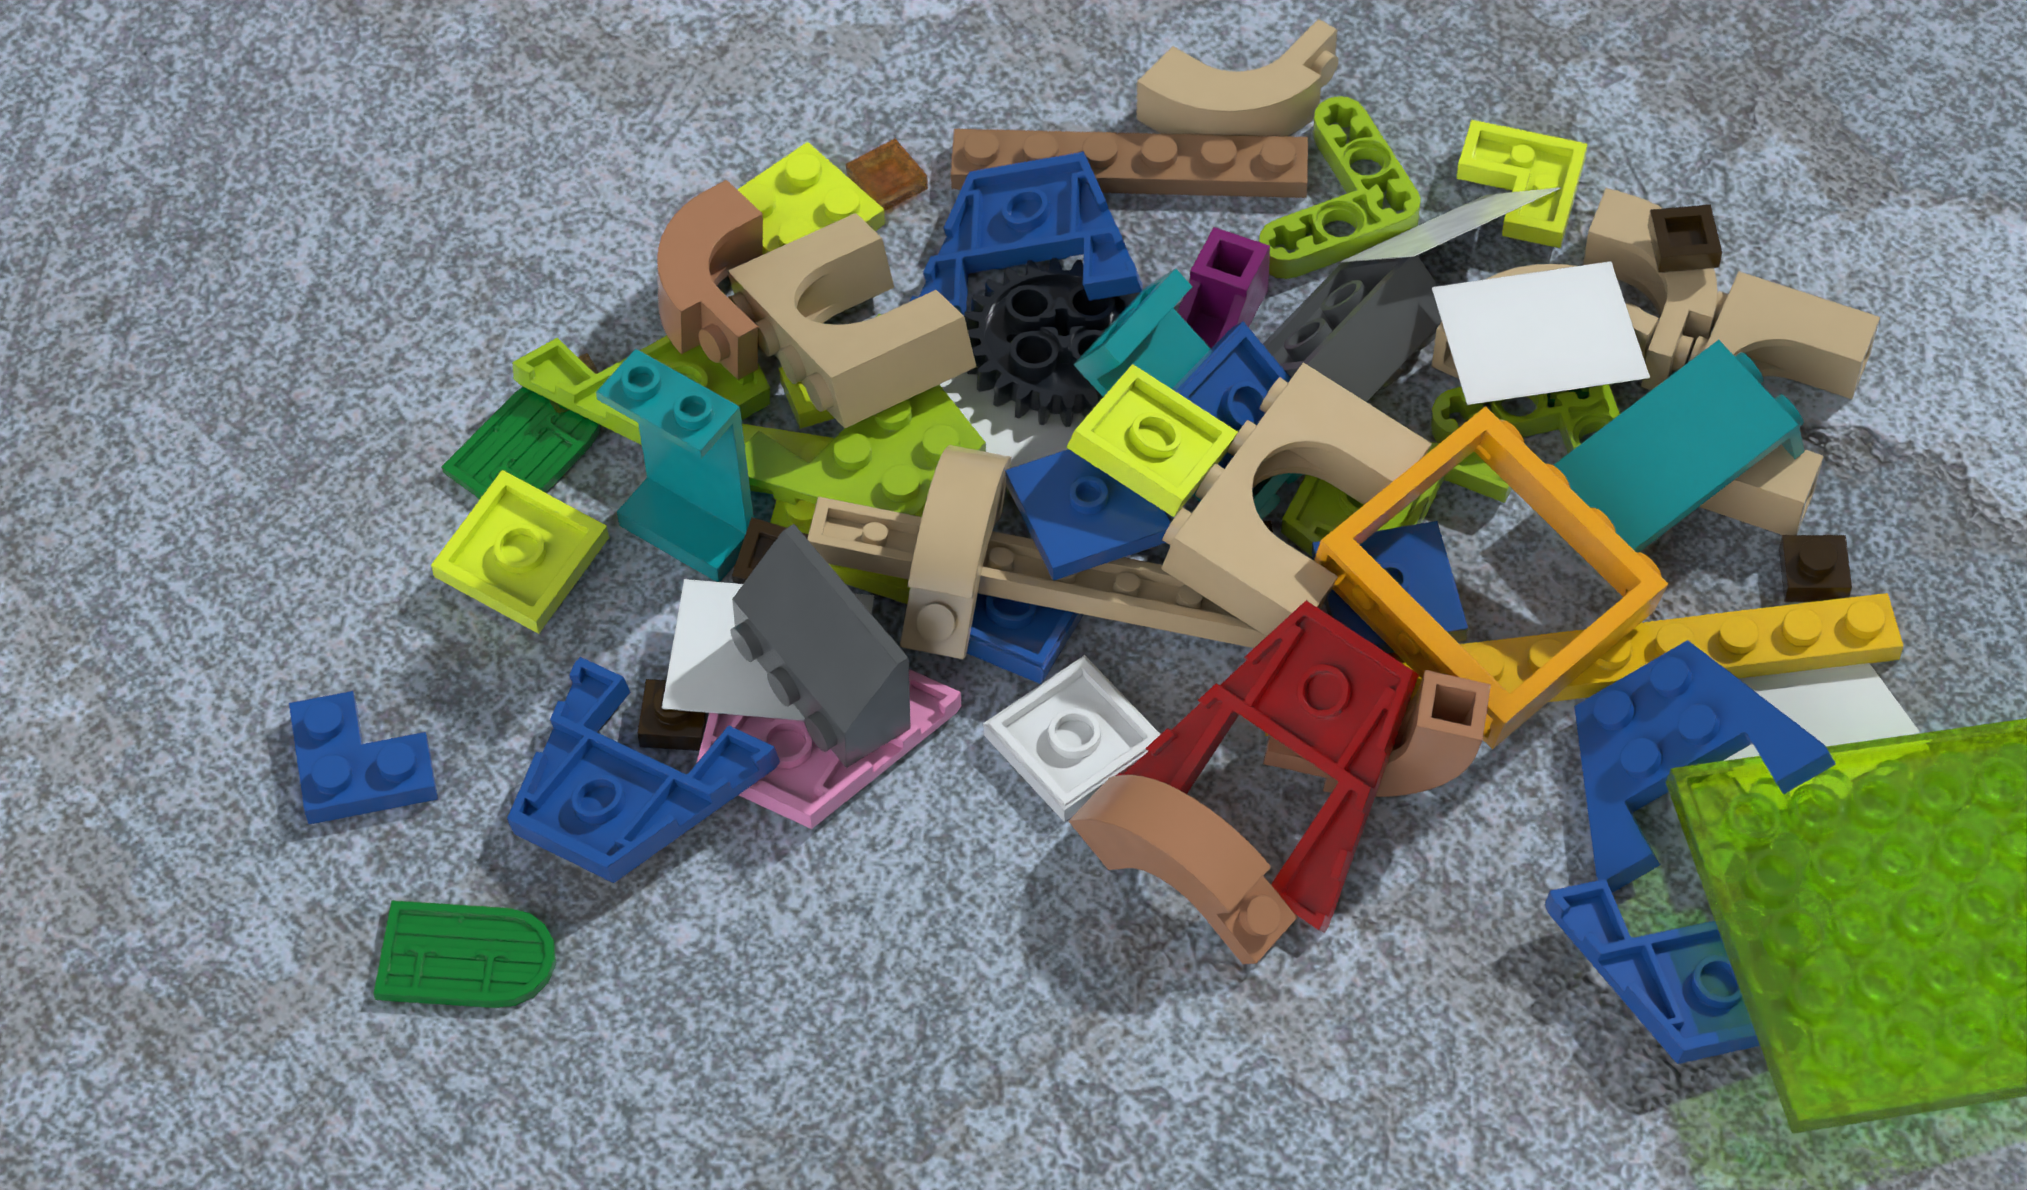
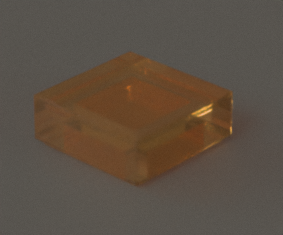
M896 138L846 163V176L884 209V212L928 189L927 175Z

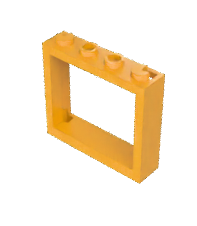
M1486 406L1321 539L1314 559L1316 563L1338 576L1332 589L1421 678H1423L1425 670L1491 684L1483 741L1492 750L1655 611L1669 585L1662 578L1659 568L1651 558L1641 552H1635L1616 533L1611 520L1597 508H1590L1570 488L1568 480L1557 467L1552 464H1545L1525 445L1522 435L1515 426L1506 420L1497 418ZM1473 452L1493 469L1623 596L1621 600L1510 694L1360 546L1362 542Z

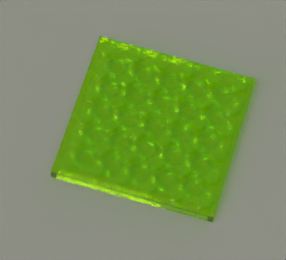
M2027 718L1826 746L1836 765L1784 795L1760 756L1671 768L1665 783L1792 1134L2027 1096Z

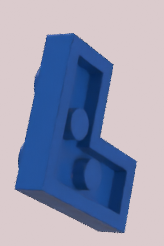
M353 691L289 703L304 812L309 825L438 800L426 732L363 744L357 703Z

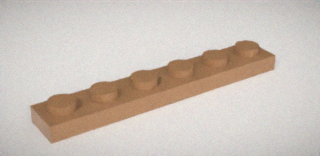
M954 129L951 189L961 190L969 171L1084 152L1102 193L1307 198L1308 137Z

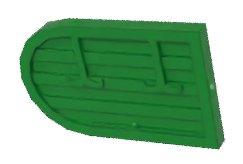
M521 387L441 468L445 475L471 492L478 499H481L502 470L546 493L592 446L600 434L601 425L534 391Z
M391 900L373 993L374 998L378 1001L483 1008L517 1006L535 997L549 983L556 966L554 940L543 922L528 912L512 908Z

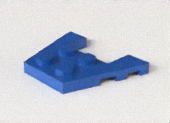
M1084 152L969 171L943 227L946 234L945 241L939 254L930 256L923 271L926 282L919 297L937 290L964 316L967 308L968 275L970 273L993 269L1003 270L1008 267L1027 264L1029 260H1032L1034 263L1051 260L1052 258L1063 260L1071 256L1083 254V286L1089 301L1139 293L1143 291V285ZM912 296L910 301L915 300L919 297Z
M1688 640L1574 706L1596 876L1598 880L1606 879L1612 893L1660 866L1633 813L1747 746H1755L1783 795L1836 765L1825 744Z
M579 657L569 674L572 686L566 700L557 702L550 718L553 726L550 737L543 752L535 753L507 820L515 835L615 883L773 771L779 765L780 759L774 746L728 725L688 774H684L597 733L631 692L623 676Z
M1790 840L1734 853L1729 868L1750 913L1633 938L1630 936L1606 879L1549 891L1544 904L1548 914L1677 1064L1802 1037L1809 1024L1803 948L1798 947L1796 917L1799 913L1797 890H1793L1791 869L1795 860L1794 849Z

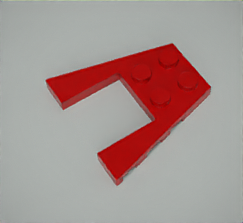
M1305 600L1244 657L1246 661L1220 685L1214 684L1198 699L1199 705L1173 729L1167 728L1145 748L1148 752L1124 774L1119 772L1116 776H1144L1168 784L1187 794L1238 716L1241 715L1337 780L1338 784L1271 883V886L1295 915L1317 930L1325 933L1330 925L1419 674Z

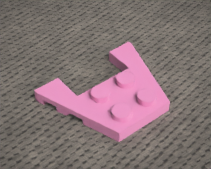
M909 670L911 729L847 768L831 749L824 752L814 743L804 721L709 713L697 762L728 725L774 746L780 759L779 765L740 793L739 796L813 829L953 717L962 706L961 692L913 670Z

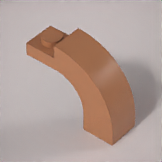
M728 180L695 196L667 224L662 234L657 254L658 308L665 333L681 354L701 344L703 351L709 359L715 363L720 362L739 380L758 369V326L717 285L728 276V270L763 255V214Z
M1425 670L1416 695L1409 701L1375 797L1401 796L1423 792L1446 784L1462 774L1475 759L1483 740L1491 684ZM1268 734L1263 764L1324 777L1323 791L1332 793L1338 784L1337 780Z
M1137 775L1109 777L1069 820V823L1108 870L1126 868L1143 870L1162 879L1180 892L1197 908L1242 964H1256L1297 919V916L1263 876L1271 868L1263 856L1219 815L1193 797L1168 784Z

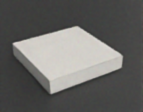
M1085 655L983 723L984 736L1064 822L1073 817L1109 777L1116 776L1119 772L1124 774L1148 752L1145 748L1160 735Z

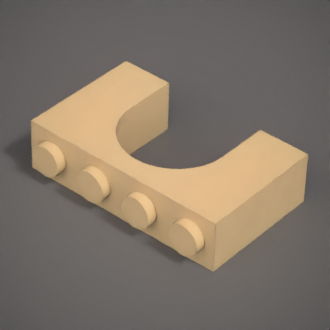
M856 213L728 270L734 295L728 298L758 326V344L767 357L775 355L780 360L788 379L793 384L801 382L805 386L816 409L820 412L827 410L844 428L976 368L965 317L937 290L866 321L843 325L823 324L840 312L895 288L882 237Z
M1738 271L1729 294L1718 291L1712 325L1713 331L1709 339L1702 336L1697 338L1689 361L1719 339L1734 356L1739 352L1745 353L1757 366L1762 376H1775L1795 380L1853 399L1871 355L1880 317ZM1780 445L1700 507L1781 535H1797L1815 492L1823 455L1805 450L1803 454L1794 459Z
M1302 363L1289 382L1280 377L1276 380L1260 406V410L1265 412L1257 425L1249 420L1244 423L1228 449V453L1234 457L1225 469L1218 464H1215L1210 469L1195 494L1196 497L1201 499L1200 503L1192 513L1182 508L1171 522L1162 539L1171 545L1161 568L1163 571L1265 636H1268L1305 600L1322 609L1338 576L1283 542L1265 526L1255 508L1252 488L1261 481L1275 475L1300 473L1325 480L1365 505L1424 457L1432 444L1305 363Z

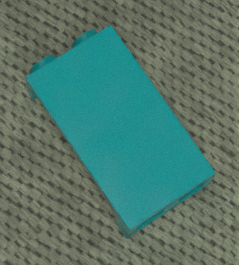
M1175 268L1145 287L1076 361L1074 366L1103 397L1132 364L1172 389L1210 350L1208 345L1173 308L1193 286ZM1285 473L1275 475L1261 481L1252 490L1254 505L1261 520L1273 511L1281 501L1276 491L1283 483L1291 484L1303 474ZM1196 490L1193 495H1194V497L1200 502L1201 499H1199L1198 497L1195 496V494H1196V492H1197V490Z
M1718 339L1556 462L1554 466L1564 474L1570 488L1590 508H1597L1611 520L1616 533L1635 552H1640L1778 446L1782 445L1794 459L1803 454L1805 450L1800 427L1804 424V421L1799 411L1787 397L1779 394L1774 398L1761 385L1764 382V378L1754 362L1745 353L1739 352L1734 356Z
M635 349L596 391L597 400L638 422L647 478L617 510L619 526L710 579L721 582L736 564L751 517H753L740 406Z

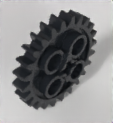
M1052 258L1049 270L1041 271L1032 260L1027 261L1026 275L1020 276L1016 271L1008 267L1004 269L1003 284L988 279L985 282V296L974 294L971 300V312H965L964 314L976 363V368L966 373L977 374L976 389L979 392L994 389V406L999 407L1011 400L1016 403V418H1021L1032 409L1038 411L1039 425H1045L1051 414H1060L1064 426L1070 427L1073 421V414L1081 413L1086 418L1103 398L1074 364L1141 292L1089 301L1083 286V261L1079 259L1073 264L1071 270H1062L1059 260Z

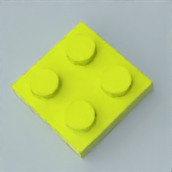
M808 141L737 189L763 214V255L854 213L859 215L874 231L885 225L884 209Z
M1132 364L1074 430L1066 448L1136 492L1150 503L1175 517L1199 488L1210 469L1215 464H1218L1227 454L1238 431Z
M502 470L432 562L431 568L435 578L539 634L609 539L607 525Z

